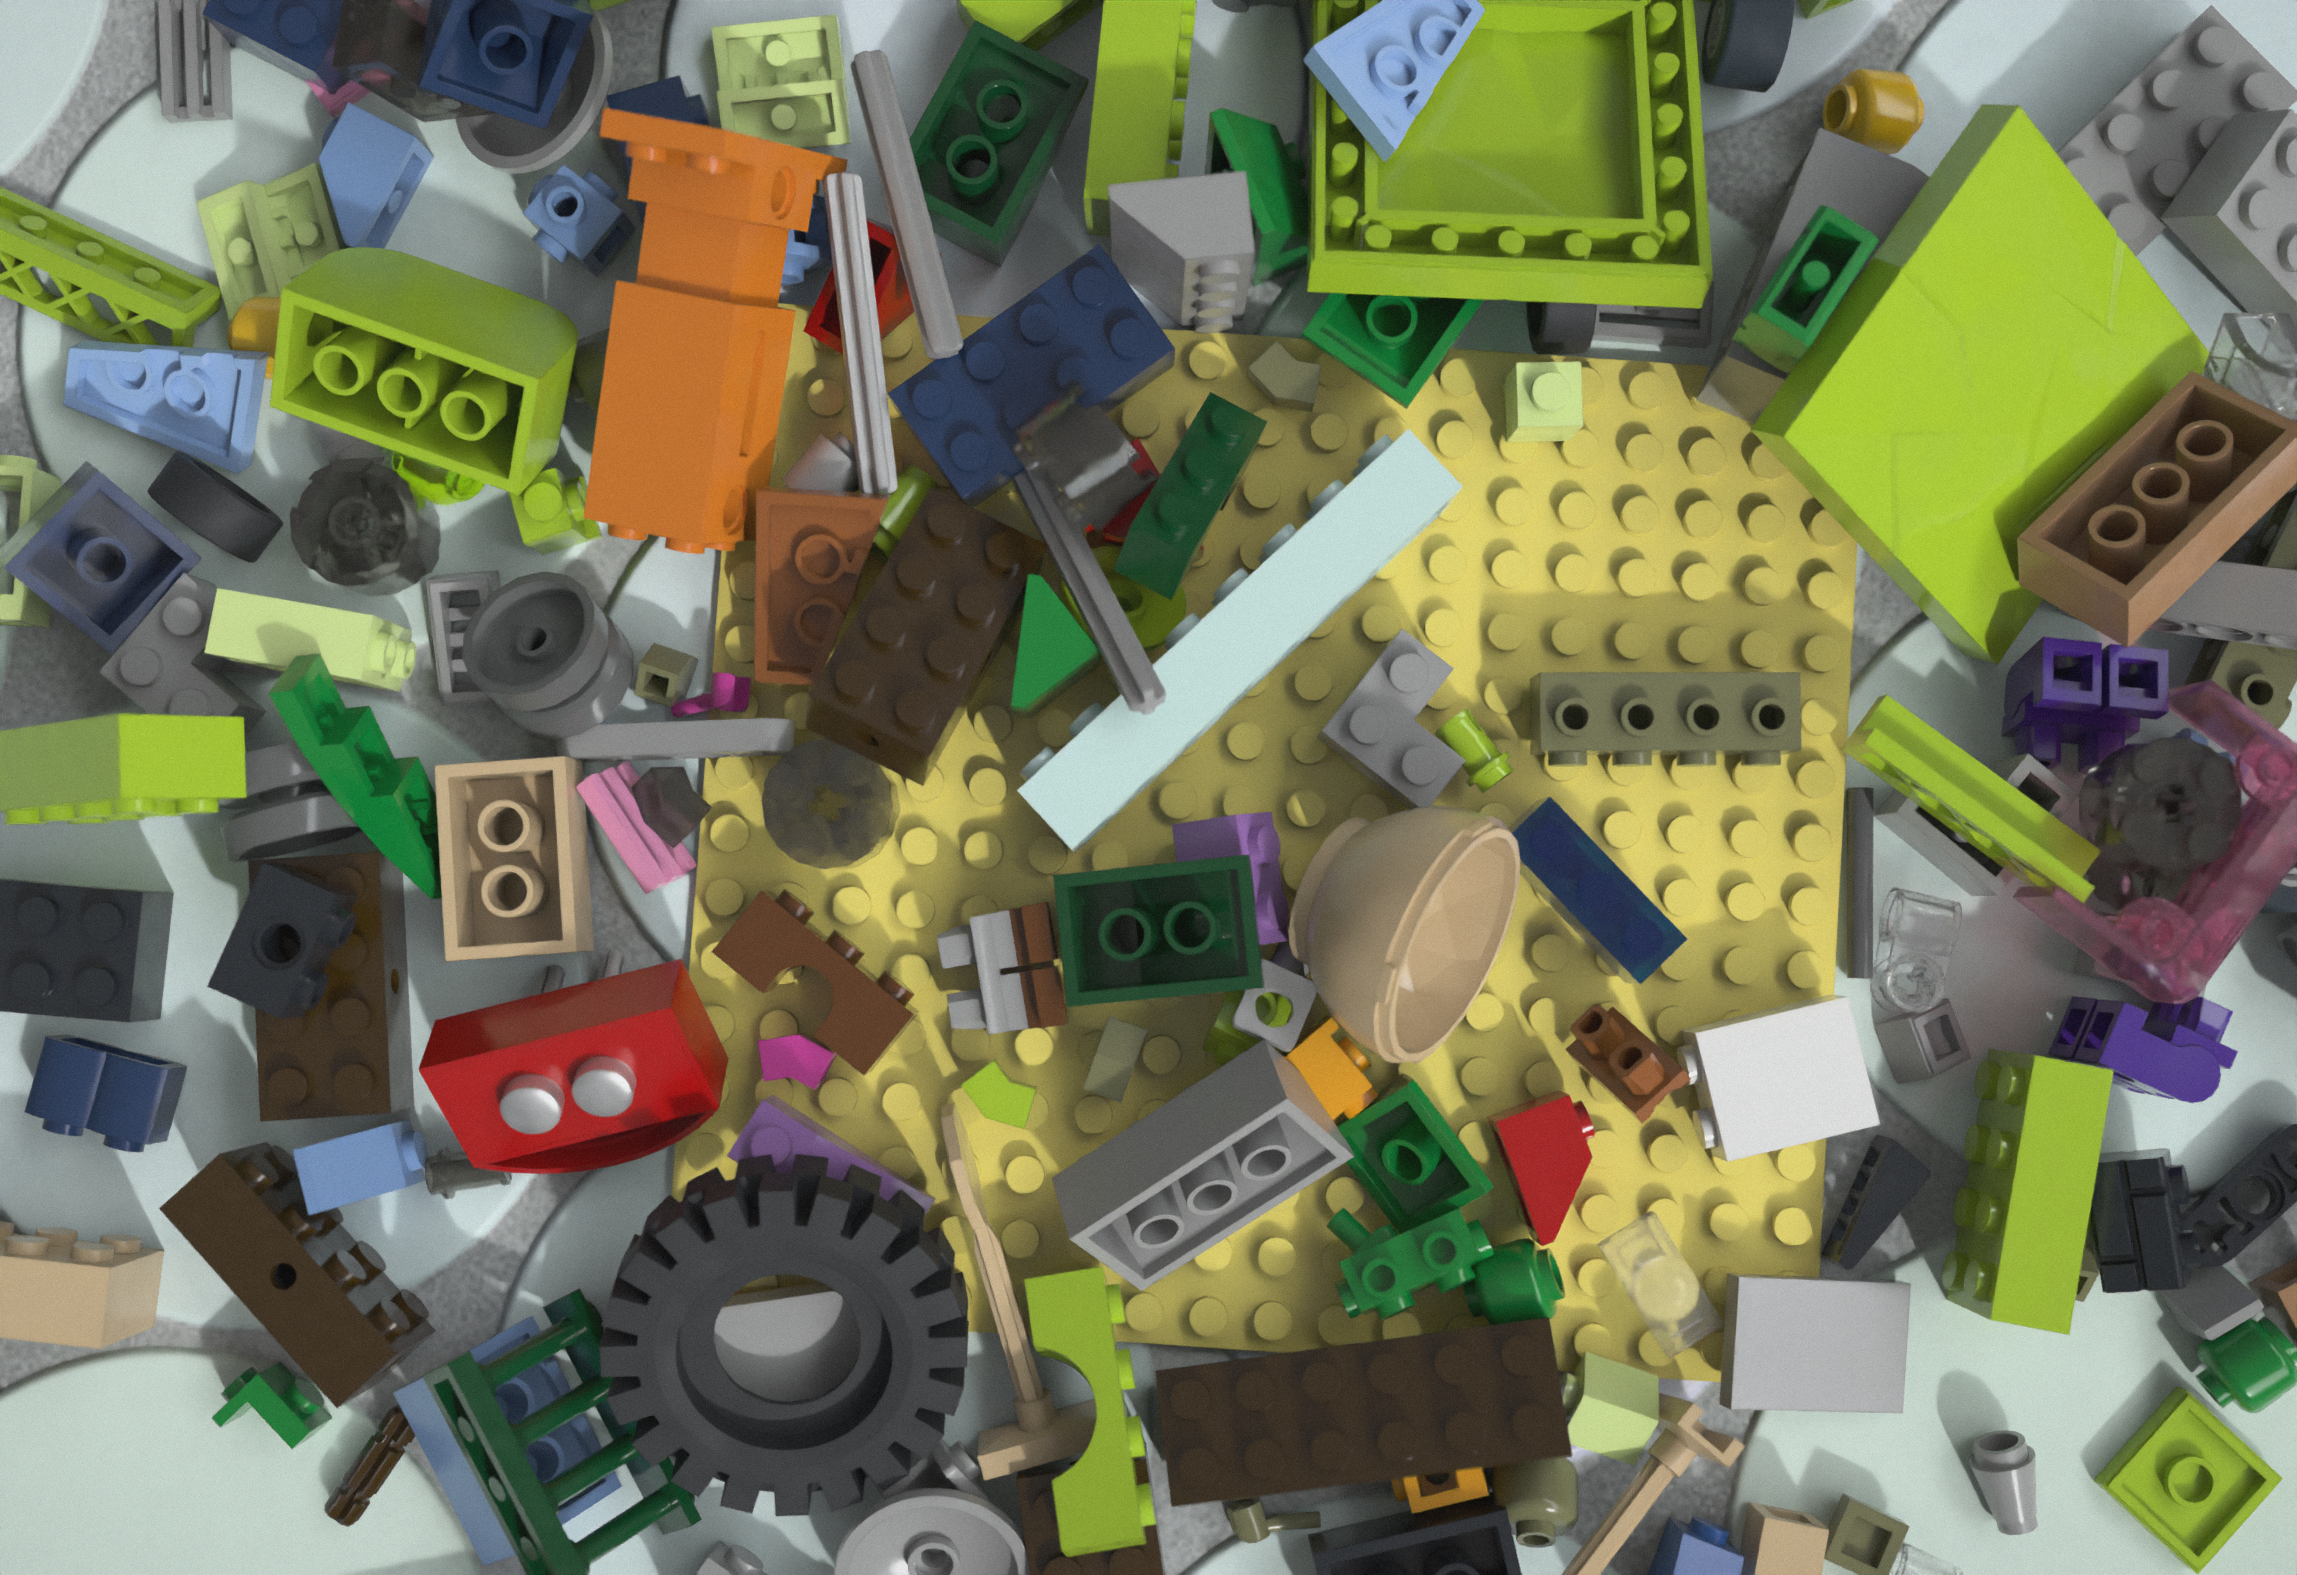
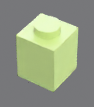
M1581 361L1521 362L1514 365L1505 378L1506 442L1570 441L1583 426Z
M1585 1351L1574 1374L1565 1372L1560 1379L1570 1444L1635 1466L1659 1422V1376Z

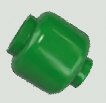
M1529 1238L1494 1246L1492 1249L1495 1255L1472 1266L1476 1278L1463 1285L1465 1297L1474 1317L1485 1315L1490 1325L1548 1317L1551 1319L1556 1314L1557 1300L1565 1298L1562 1276L1551 1249L1541 1250Z
M2265 1316L2258 1321L2249 1318L2212 1341L2202 1340L2196 1347L2197 1359L2204 1370L2196 1375L2195 1378L2221 1408H2225L2233 1402L2243 1411L2258 1413L2297 1385V1366L2295 1365L2297 1363V1349L2281 1330Z

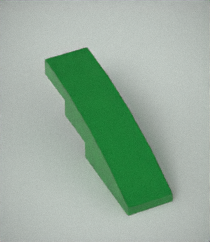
M320 653L296 656L268 694L299 749L339 805L382 854L430 899L442 898L436 794L419 757L395 759L370 706L345 707Z

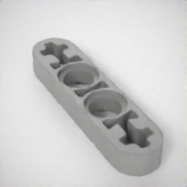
M781 718L595 725L580 735L555 740V757L567 756L583 762L778 756L796 753L795 720Z

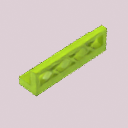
M0 186V260L6 270L0 271L1 295L103 342L161 345L156 342L143 322L146 319H150L172 329L171 346L193 347L195 327L220 310L222 297L220 287ZM35 266L48 272L63 295L57 297L44 291L29 268ZM93 293L106 299L120 321L114 323L101 317L86 294Z
M1887 694L1877 698L1841 748L2051 903L2084 904L2095 887L2082 877L2101 852L2100 849Z

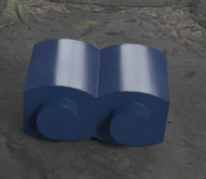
M72 1035L45 1036L24 1112L44 1119L42 1128L46 1131L68 1136H82L84 1128L105 1135L103 1144L107 1147L127 1152H143L145 1144L149 1145L168 1140L188 1066L147 1054L127 1051L113 1045Z

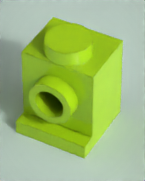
M552 468L540 472L520 495L509 492L521 537L525 545L541 555H545L603 537L598 521L583 518L588 488L586 478L583 475L570 479L557 468Z

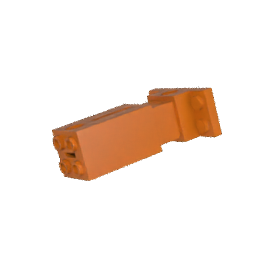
M603 108L600 136L627 142L625 156L633 157L627 199L647 202L636 282L616 280L583 518L609 524L607 534L619 538L647 540L648 534L666 537L665 548L674 551L704 554L705 547L723 551H734L736 542L756 540V492L761 486L769 487L796 313V310L778 307L789 229L808 232L814 193L818 194L820 181L823 182L827 175L846 172L848 160L729 130Z

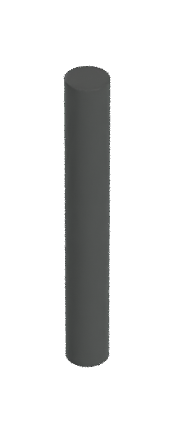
M1868 787L1847 788V978L1873 979L1874 788Z

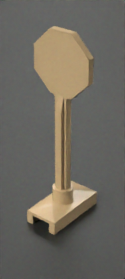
M955 1103L941 1107L940 1116L948 1159L962 1207L974 1230V1252L1017 1394L1013 1399V1405L1018 1418L1017 1421L978 1431L977 1458L984 1481L1084 1453L1091 1442L1095 1430L1096 1402L1095 1399L1055 1409L1050 1389L1043 1388L1000 1239L987 1219L978 1170L967 1132Z
M1659 1393V1422L1656 1429L1661 1434L1647 1451L1650 1458L1561 1575H1600L1674 1476L1680 1478L1696 1456L1730 1468L1745 1446L1735 1437L1707 1429L1698 1420L1704 1411L1695 1403Z

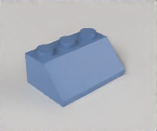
M530 1316L466 1352L470 1351L475 1361L484 1365L541 1331L533 1316ZM552 1355L497 1387L495 1399L506 1420L515 1424L570 1391L571 1388ZM421 1376L394 1391L393 1394L483 1566L516 1555L423 1377ZM582 1413L528 1446L526 1458L537 1479L546 1483L602 1447L587 1418ZM613 1471L558 1506L559 1512L557 1517L561 1525H564L622 1487L615 1472Z

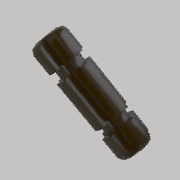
M399 1404L389 1409L378 1425L380 1432H376L374 1436L370 1437L343 1477L344 1483L340 1487H336L325 1504V1513L341 1525L349 1527L360 1519L370 1504L369 1498L377 1494L404 1454L405 1449L403 1446L406 1447L415 1438V1434Z

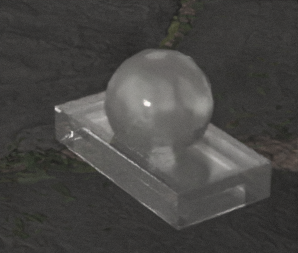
M1650 1210L1597 1243V1246L1664 1355L1669 1359L1724 1325L1700 1286L1694 1270L1686 1263L1655 1212Z

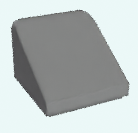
M1949 998L1941 999L1892 1017L1875 1026L1892 1075L1897 1083L1902 1084L1932 1079L1971 1058Z
M2223 1266L2190 1269L2191 1279L2186 1288L2160 1290L2162 1298L2182 1330L2211 1341L2260 1313L2261 1309L2264 1308L2260 1299Z

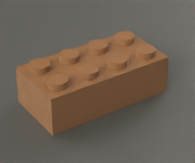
M2191 370L2017 537L2019 585L2129 648L2297 483V422Z

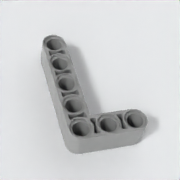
M2216 561L2147 630L2297 650V571ZM2062 609L2059 610V612L2063 615L2073 619H2077L2074 616L2063 611Z

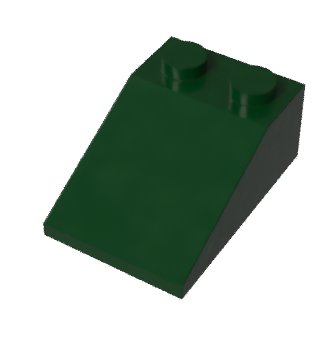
M975 20L909 139L934 233L1001 268L1031 213L1087 89L1089 79Z
M1250 854L1053 875L1067 1007L1265 987Z

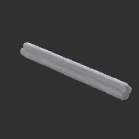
M881 50L862 51L855 55L850 68L926 354L931 359L949 358L958 354V351L963 347V339L888 58Z
M838 172L825 176L823 186L858 484L861 493L890 494L896 491L898 484L862 179L858 174L852 172Z
M1034 461L1027 463L1022 471L1014 475V486L1043 542L1047 544V550L1109 671L1132 712H1141L1143 715L1155 712L1156 706L1165 702L1166 699L1163 685L1048 467L1044 465L1038 466Z

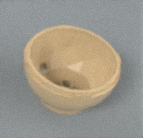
M1446 806L1407 809L1374 822L1355 817L1339 825L1323 842L1307 868L1296 893L1289 924V945L1292 955L1308 966L1318 994L1333 1018L1362 1046L1389 1063L1413 1062L1418 1064L1435 1052L1462 1021L1479 995L1495 963L1510 924L1520 878L1518 842L1501 819L1464 808Z

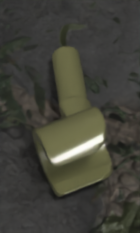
M1260 1498L1242 1499L1227 1506V1514L1232 1531L1242 1541L1247 1543H1257L1267 1538L1270 1533L1280 1532V1530L1321 1527L1319 1511L1275 1513L1265 1516Z

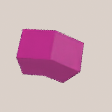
M805 1033L758 1041L764 1081L791 1077L815 1090L821 1086L837 1056L824 1043Z

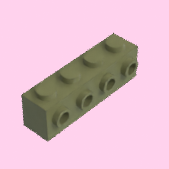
M2297 483L2270 508L2243 564L2297 571ZM2206 638L2173 708L2238 741L2269 737L2270 734L2276 732L2284 724L2292 708V701L2288 697L2297 681V650Z
M1800 672L1538 673L1530 678V755H1548V766H1587V755H1612L1613 766L1641 767L1652 766V755H1677V766L1703 767L1716 766V755H1741V766L1766 767L1780 766L1781 755L1801 751Z

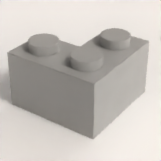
M183 573L99 672L148 714L244 717V735L246 736L267 711L220 672L229 660L204 653L218 587L209 581Z
M1401 629L1321 730L1317 738L1408 809L1431 806L1466 760L1414 719L1454 668L1404 629Z
M2029 753L2002 758L1991 770L2058 820H2060L2079 796L2078 793ZM1896 789L1891 792L1873 815L1971 896H1998L2014 877L2005 868Z

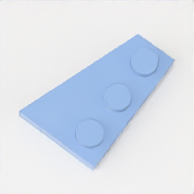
M1383 0L1315 44L1303 61L1385 163L1401 143L1411 123L1426 104L1436 84L1460 51L1485 12V9L1478 0Z
M82 341L69 348L63 405L239 474L252 464L268 352Z

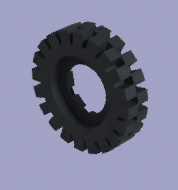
M772 1154L740 1159L734 1179L726 1181L716 1167L689 1180L683 1200L680 1203L669 1194L647 1216L642 1235L634 1234L621 1260L601 1325L605 1327L599 1346L601 1377H613L607 1400L619 1426L632 1421H638L631 1444L650 1465L654 1467L671 1454L676 1457L671 1482L699 1497L713 1478L725 1482L720 1506L751 1514L753 1513L759 1491L774 1492L775 1516L809 1515L812 1492L823 1490L831 1511H835L863 1502L865 1478L870 1477L882 1491H885L909 1475L911 1451L926 1459L944 1436L945 1414L955 1416L964 1389L965 1367H967L969 1321L968 1296L963 1272L954 1273L955 1251L941 1228L938 1226L928 1232L923 1229L925 1209L902 1189L889 1201L879 1196L881 1176L851 1164L843 1181L826 1177L829 1158L795 1154L792 1172L776 1173ZM792 1274L818 1280L840 1294L856 1316L861 1337L858 1357L848 1375L838 1385L824 1394L797 1401L767 1399L743 1388L734 1381L722 1366L717 1355L714 1330L722 1307L743 1286L767 1276Z

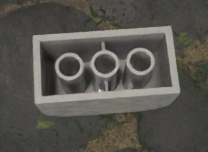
M1819 128L1785 181L1696 400L1755 424L1790 373L1777 369L1737 344L1732 337L1820 204L1836 210L1875 234L1874 236L1879 240L1831 313L1832 315L1929 177L1920 169L1905 161Z

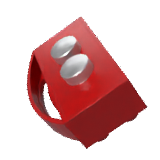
M618 950L606 951L602 956L596 980L562 988L565 979L564 969L558 965H551V967L548 965L543 970L537 993L534 996L435 1020L418 1070L473 1168L510 1173L551 1174L588 1171L615 1166L661 1151L682 1140L711 1118L720 1108L729 1058L682 960L678 959L622 973L625 962L623 954Z

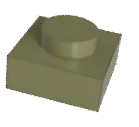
M1843 1493L1828 1526L1829 1534L1824 1559L1858 1575H1889L1910 1526L1901 1519Z

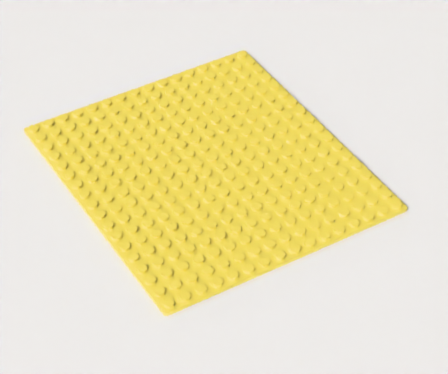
M778 303V307L796 310L769 487L783 488L785 486L782 478L820 433L831 441L840 432L854 444L844 356L803 332L815 305ZM913 312L881 341L896 475L902 473L908 464L914 465L927 473L937 483L938 491L961 502L899 416L888 396L890 391L936 360L931 359L925 352L916 314ZM956 315L963 340L994 319L993 317ZM1162 329L1175 347L1174 366L1043 458L1037 465L1048 467L1090 549L1103 546H1117L1105 543L1097 528L1088 533L1082 528L1068 503V499L1076 495L1072 488V476L1137 438L1141 441L1161 475L1210 392L1267 421L1247 469L1223 511L1219 510L1202 545L1205 548L1203 558L1192 564L1181 583L1186 596L1184 619L1194 612L1202 620L1215 608L1211 603L1216 598L1213 595L1214 592L1240 568H1243L1251 575L1262 564L1258 560L1264 553L1262 548L1287 524L1291 523L1297 531L1309 521L1305 516L1312 509L1309 505L1336 479H1339L1347 486L1356 478L1352 472L1359 465L1357 461L1385 434L1394 442L1409 429L1463 488L1440 516L1076 853L1017 791L1026 783L1019 773L1045 748L1049 747L1055 754L1064 748L1073 739L1070 734L1071 731L1068 729L1069 726L1091 705L1098 702L1105 710L1121 695L1101 653V665L1030 719L1017 717L1011 708L1023 616L1022 608L927 781L922 786L805 728L808 695L813 686L754 682L756 540L736 542L734 551L721 550L712 675L714 672L734 674L735 677H750L751 686L749 704L745 712L712 710L709 711L708 720L751 718L795 720L796 753L778 756L705 758L689 976L729 1059L720 1108L701 1127L675 1144L671 1196L679 1203L683 1200L689 1180L716 1167L726 1181L734 1179L738 1163L727 1157V1154L761 1101L775 1095L936 1198L924 1216L923 1229L928 1232L939 1226L955 1251L954 1273L963 1272L968 1296V1332L998 1333L974 1252V1230L961 1204L950 1167L940 1120L941 1107L955 1103L965 1126L978 1170L987 1219L1000 1239L1028 1336H1032L1024 1279L1100 1266L1104 1269L1107 1284L1119 1283L1121 1288L1126 1322L1114 1324L1116 1342L1289 1353L1489 1326L1490 1324L1485 1315L1479 1317L1472 1315L1463 1286L1440 1294L1436 1284L1413 1294L1416 1305L1396 1316L1380 1321L1375 1311L1366 1316L1361 1314L1350 1319L1339 1296L1335 1282L1345 1278L1339 1262L1349 1258L1353 1252L1326 1227L1327 1224L1342 1208H1345L1371 1234L1376 1229L1389 1224L1392 1225L1398 1235L1400 1234L1346 1162L1143 1291L1069 1239L1052 1177L1077 1162L1082 1156L1091 1153L1129 1128L1134 1122L1143 1119L1181 1094L1186 1088L1195 1085L1222 1067L1214 1060V1054L1201 1048L1227 993L1217 992L1067 1007L1053 875L1177 862L1172 824L1236 814L1272 812L1274 829L1280 840L1279 868L1282 890L1288 902L1290 918L1296 893L1307 868L1323 842L1339 825L1355 817L1374 822L1408 809L1317 738L1321 730L1401 629H1404L1454 668L1414 720L1438 738L1435 732L1463 710L1469 708L1472 712L1471 715L1499 752L1503 754L1507 751L1511 756L1507 762L1514 771L1484 793L1479 790L1476 784L1471 787L1468 786L1466 781L1470 776L1461 766L1431 806L1464 808L1503 821L1517 840L1520 854V878L1514 910L1505 939L1479 995L1446 1041L1435 1052L1418 1064L1413 1062L1389 1063L1362 1046L1333 1018L1321 1000L1318 991L1298 1039L1324 1016L1328 1015L1340 1027L1330 1035L1332 1039L1338 1043L1347 1036L1371 1064L1362 1074L1373 1085L1372 1087L1377 1093L1403 1073L1416 1081L1494 1185L1487 1194L1459 1208L1466 1223L1477 1218L1479 1219L1491 1247L1523 1238L1533 1239L1526 1226L1487 1116L1558 1090L1569 1094L1573 1103L1580 1100L1583 1102L1595 1131V1137L1587 1140L1592 1160L1555 1241L1542 1247L1535 1242L1541 1250L1551 1249L1557 1261L1565 1289V1298L1557 1300L1556 1314L1550 1319L1558 1371L1575 1372L1584 1352L1587 1351L1657 1375L1659 1378L1721 1382L1727 1274L1819 1277L1827 1138L1733 1161H1724L1712 1156L1710 1148L1703 1149L1698 1140L1693 1123V1111L1699 1110L1700 1105L1694 1084H1685L1682 1088L1668 1093L1662 1102L1656 1105L1652 1115L1642 1124L1583 1070L1565 1050L1576 1040L1570 1031L1571 1025L1591 1006L1599 1004L1606 1011L1613 1006L1679 1064L1677 1048L1685 1046L1681 1030L1825 995H1834L1847 754L1841 748L1847 741L1857 542L1750 430L1754 425L1753 423L1696 400L1710 366L1451 348L1406 409L1305 338L1231 333H1199L1196 331ZM1276 341L1295 360L1321 365L1312 412L1272 405L1246 377L1248 367ZM1581 361L1583 426L1570 441L1506 442L1505 378L1514 365L1521 362ZM1013 480L974 507V509L1043 542L1014 486ZM1046 548L1039 575L1043 577L1059 598V586L1062 577ZM869 553L833 652L887 563ZM1166 643L1156 649L1145 651L1152 664L1157 662L1168 651L1164 647ZM1800 672L1801 751L1781 755L1780 766L1766 767L1741 766V755H1716V766L1703 767L1677 766V755H1652V766L1641 767L1613 766L1612 755H1587V766H1548V755H1530V678L1538 673ZM784 889L788 890L814 911L815 914L808 922L827 937L834 930L843 934L865 953L859 960L861 965L877 978L884 971L889 972L915 994L909 1001V1004L919 1011L918 1015L875 1068L867 1075L863 1076L837 1055L821 1086L815 1090L791 1077L764 1081L758 1041L805 1033L820 1041L813 1034L829 1015L833 1003V994L825 976L818 970L808 966L793 968L782 978L773 991L761 993L712 953V950L760 891H771L776 896H779ZM1046 901L1049 902L1058 959L1003 968L1002 973L1009 974L1059 965L1068 1024L1014 1030L989 1035L987 1027L980 1029L952 1028L947 994L980 989L981 986L977 963L943 969L937 935L959 926L970 925V917ZM1279 942L1260 945L1261 957L1270 962ZM1308 971L1306 979L1313 981L1310 971ZM1289 1014V1016H1288V1019H1287L1286 1024H1287V1023L1290 1021V1019H1291V1015H1290V1014ZM1109 1016L1147 1030L1121 1103L1083 1089ZM1276 1048V1050L1280 1054L1284 1052L1283 1050ZM996 1058L1011 1080L1037 1087L1026 1127L1022 1129L985 1118L961 1087V1084ZM1342 1112L1333 1120L1335 1125L1344 1119L1346 1115ZM772 1275L750 1282L733 1295L820 1283V1281L800 1275Z

